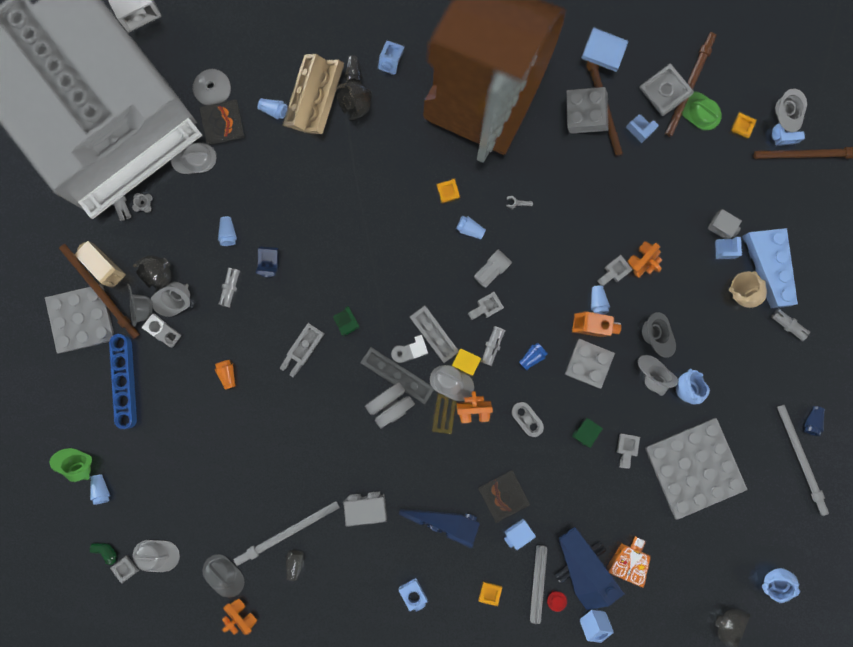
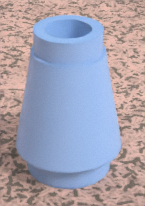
M261 98L258 102V109L276 119H283L287 113V104L279 100Z
M221 217L218 241H220L222 246H232L235 244L237 237L231 217Z
M462 216L456 227L459 233L479 239L483 237L486 231L469 216Z
M603 286L592 287L591 310L597 314L608 313L610 305Z
M95 475L90 477V500H93V505L109 502L110 493L103 476Z

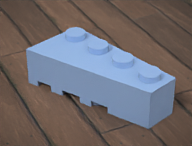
M787 228L749 232L743 235L742 238L747 244L750 258L753 259L757 275L766 281V297L770 307L780 308L798 304Z

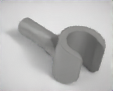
M513 196L506 198L507 200H514L513 205H506L509 209H514L520 205H533L532 201L516 200Z

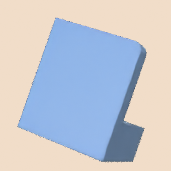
M639 114L628 123L626 128L642 143L659 125L654 120L649 123Z
M741 237L715 240L716 259H735L742 256Z
M591 610L580 619L587 641L603 642L614 633L605 611Z

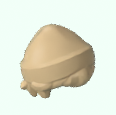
M755 271L742 272L734 277L729 291L733 294L732 298L738 304L747 308H753L763 303L766 298V281L762 280Z

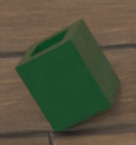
M349 306L333 316L343 337L360 328Z
M586 418L578 431L575 430L571 437L586 447L591 448L603 428Z

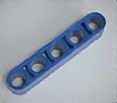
M115 334L109 341L114 422L120 429H129L134 427L137 422L132 341L126 335ZM120 338H123L124 345L122 348H119L117 346V342ZM124 357L125 365L120 367L118 361ZM123 376L127 380L124 387L120 385V379ZM123 396L128 398V403L125 406L121 404ZM124 415H127L129 417V423L127 425H124L122 423V418Z

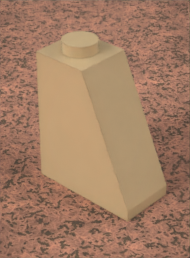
M89 241L82 243L74 254L103 285L114 288L126 275L97 246Z

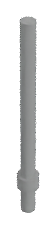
M780 405L777 407L812 491V499L817 503L821 516L827 515L829 512L824 502V494L822 490H819L785 405Z
M335 501L258 546L248 548L247 552L234 559L235 564L238 566L249 559H255L259 556V553L339 509V504Z

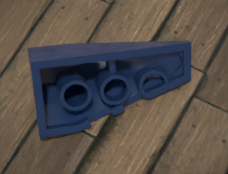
M400 509L399 515L418 524H426L428 528L435 532H445L448 538L471 548L480 524L476 520L477 517L469 513L463 515Z
M575 527L559 538L569 568L570 578L573 582L575 595L586 610L610 606L624 595L616 581Z

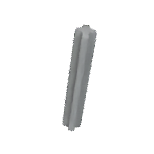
M537 545L530 613V622L534 624L541 623L547 547L544 545Z

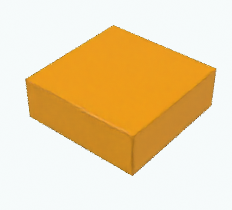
M739 113L731 131L749 138L757 120Z
M455 179L437 184L442 203L460 198Z
M483 581L478 601L498 606L502 586Z

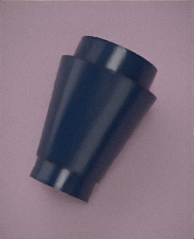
M813 406L804 424L805 433L820 436L824 430V408Z

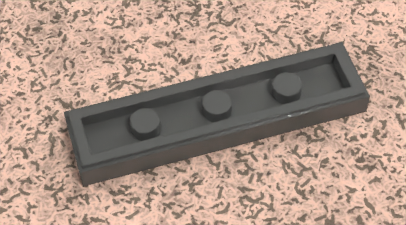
M370 347L361 361V364L395 385L400 382L406 393L423 404L427 402L434 391L431 385Z

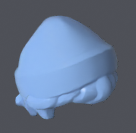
M692 369L682 374L676 385L678 397L690 404L702 403L710 392L709 386L702 377L703 374Z
M774 569L766 574L762 588L776 602L784 603L800 593L796 576L786 569Z

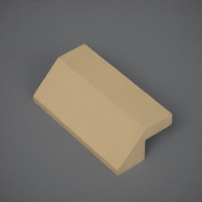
M317 54L304 55L283 122L284 126L310 134H323L344 66L342 61L325 60Z

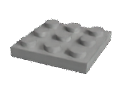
M91 287L45 297L56 352L58 354L109 342L114 335L109 309Z

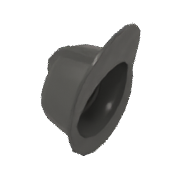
M128 284L130 320L132 326L135 327L137 322L145 321L151 316L153 304L147 296L132 294Z
M660 312L653 313L648 321L644 322L642 336L647 343L653 346L659 356L669 358L676 351V342L669 320Z
M213 555L204 563L203 576L206 582L218 594L229 598L235 597L242 591L245 583L244 576L227 557Z

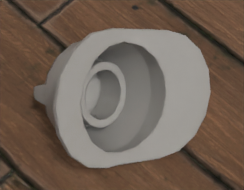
M789 89L776 103L775 111L779 123L788 132H796L802 125L807 108V100L804 93L798 89Z
M192 143L173 157L171 164L181 174L202 173L213 168L216 163V154L213 148L205 143Z
M179 282L169 283L151 297L153 309L158 314L169 317L187 309L190 306L189 285L187 283L183 285Z
M643 355L638 359V365L645 374V385L650 390L662 396L669 388L675 387L678 384L677 377L658 359L648 355Z
M439 366L430 375L432 388L453 400L464 401V397H471V391H474V383L470 376L453 366Z
M163 540L142 541L137 544L133 551L135 565L140 570L147 572L170 571L175 568L180 558L176 545Z

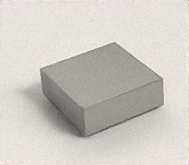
M128 555L110 567L121 584L139 571Z

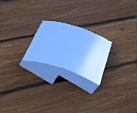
M593 28L582 59L617 72L628 41Z

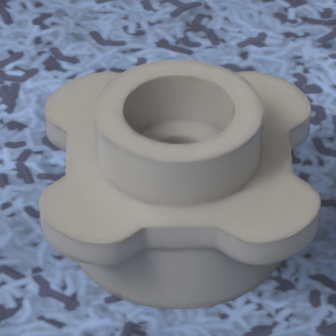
M136 193L133 200V210L136 212L139 210L146 213L150 212L152 209L150 203L153 197L150 194Z

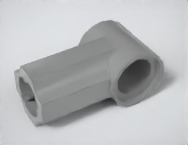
M499 249L474 276L485 288L512 264V261Z

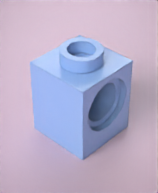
M521 519L504 531L506 534L505 541L510 548L514 546L516 550L536 537L524 519Z
M416 578L399 587V592L409 611H419L426 606L427 597ZM411 592H417L420 597L418 600L412 601L408 595Z

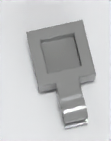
M620 255L605 267L608 273L601 277L598 283L604 286L611 279L618 282L633 269Z
M492 292L478 300L479 307L469 312L468 315L471 320L483 313L488 318L504 307L495 292Z
M619 434L617 453L622 454L620 468L630 469L631 456H637L640 437Z

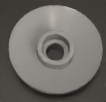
M205 70L194 80V95L203 105L218 106L224 103L230 95V81L219 70ZM209 83L214 84L212 88H207Z

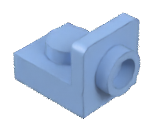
M386 41L379 57L378 69L396 74L398 63L404 52V46Z
M780 123L774 126L772 131V137L776 145L798 144L805 139L804 131L788 132L785 131Z

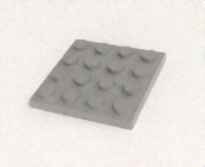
M717 418L645 447L676 520L748 490Z

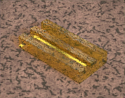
M438 393L432 432L452 434L456 400L452 399L448 430H445L448 401L451 398ZM441 398H445L441 428L439 429L437 424Z

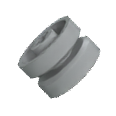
M400 382L365 406L370 414H376L380 410L383 411L375 420L380 429L390 422H395L406 414L405 411L415 405L410 396L398 402L397 398L405 392Z

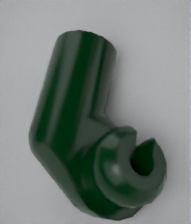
M91 543L90 553H100L108 565L115 563L116 553L111 545Z

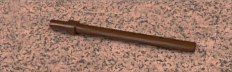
M709 33L705 44L701 46L700 56L687 83L692 90L706 58L712 52L711 47L716 38L715 33ZM689 97L677 105L665 132L667 136L672 137Z
M587 61L586 66L588 72H591L595 88L603 87L598 72L599 66ZM608 106V132L615 156H620L623 152Z
M853 147L820 150L754 151V158H853Z
M66 244L60 246L61 252L116 317L117 323L121 328H125L133 339L140 334L132 326L128 316L123 315Z

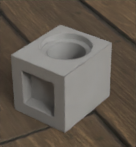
M721 209L714 216L708 229L724 239H730L737 236L741 229L739 225L742 221Z

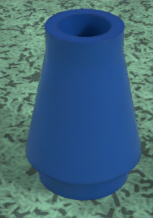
M537 342L535 345L532 344L520 361V364L528 370L544 360L548 353Z

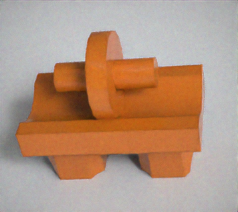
M645 241L639 248V251L644 254L643 258L639 259L637 256L632 255L628 260L629 266L634 270V275L638 278L645 271L648 274H651L653 270L656 272L661 271L662 268L659 263L662 259L658 257L661 251L657 243L652 245Z
M471 391V397H464V402L456 403L461 423H470L471 414H478L480 422H489L490 413H493L491 401H484L483 396H476V391Z
M240 599L223 607L232 619L230 621L227 616L222 619L226 625L222 629L224 633L230 630L235 635L238 632L234 626L236 624L242 633L247 635L257 622L251 613L244 619L238 615L245 608Z

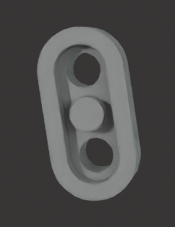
M519 402L513 406L512 416L524 432L531 437L539 436L543 432L544 426L531 407L524 402ZM520 408L524 409L525 411L524 415L522 416L518 414V410ZM532 423L536 424V430L534 431L530 430Z

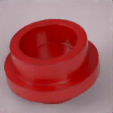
M554 591L548 596L547 604L551 610L558 612L566 607L567 599L562 592Z

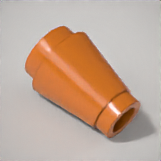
M230 359L216 363L214 370L224 389L236 386L233 363L231 364Z

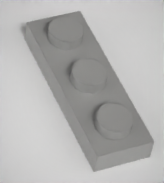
M426 306L410 316V319L443 363L459 352Z

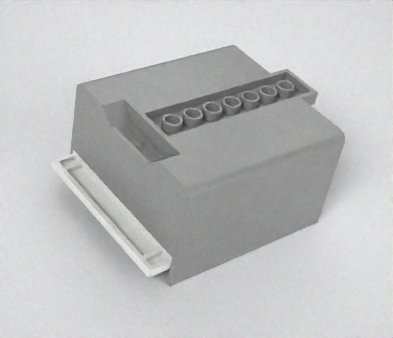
M6 0L0 5V123L54 193L84 209L91 219H94L202 136L194 125L197 123L101 0H39L34 5L30 0Z

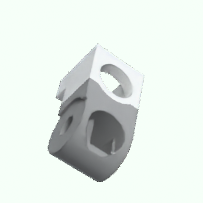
M151 314L142 326L144 330L171 348L182 336L156 314Z
M422 335L414 337L416 342L413 344L396 346L391 353L393 360L403 363L428 354Z

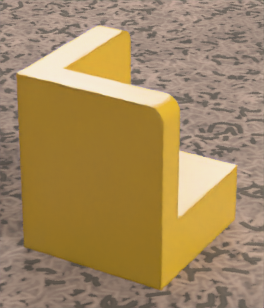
M460 349L452 366L473 376L481 358Z

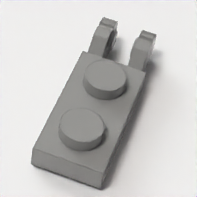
M308 323L287 353L288 356L280 369L284 371L289 366L291 360L294 359L297 361V364L290 373V376L294 377L318 345L324 333Z

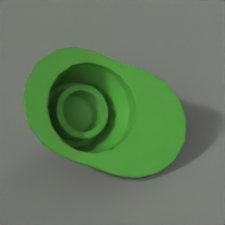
M694 92L689 97L682 113L687 120L702 130L714 129L721 120V111L718 104L699 92Z
M67 448L56 452L50 458V467L64 475L69 481L77 482L83 479H90V465L92 463L90 455L76 449Z

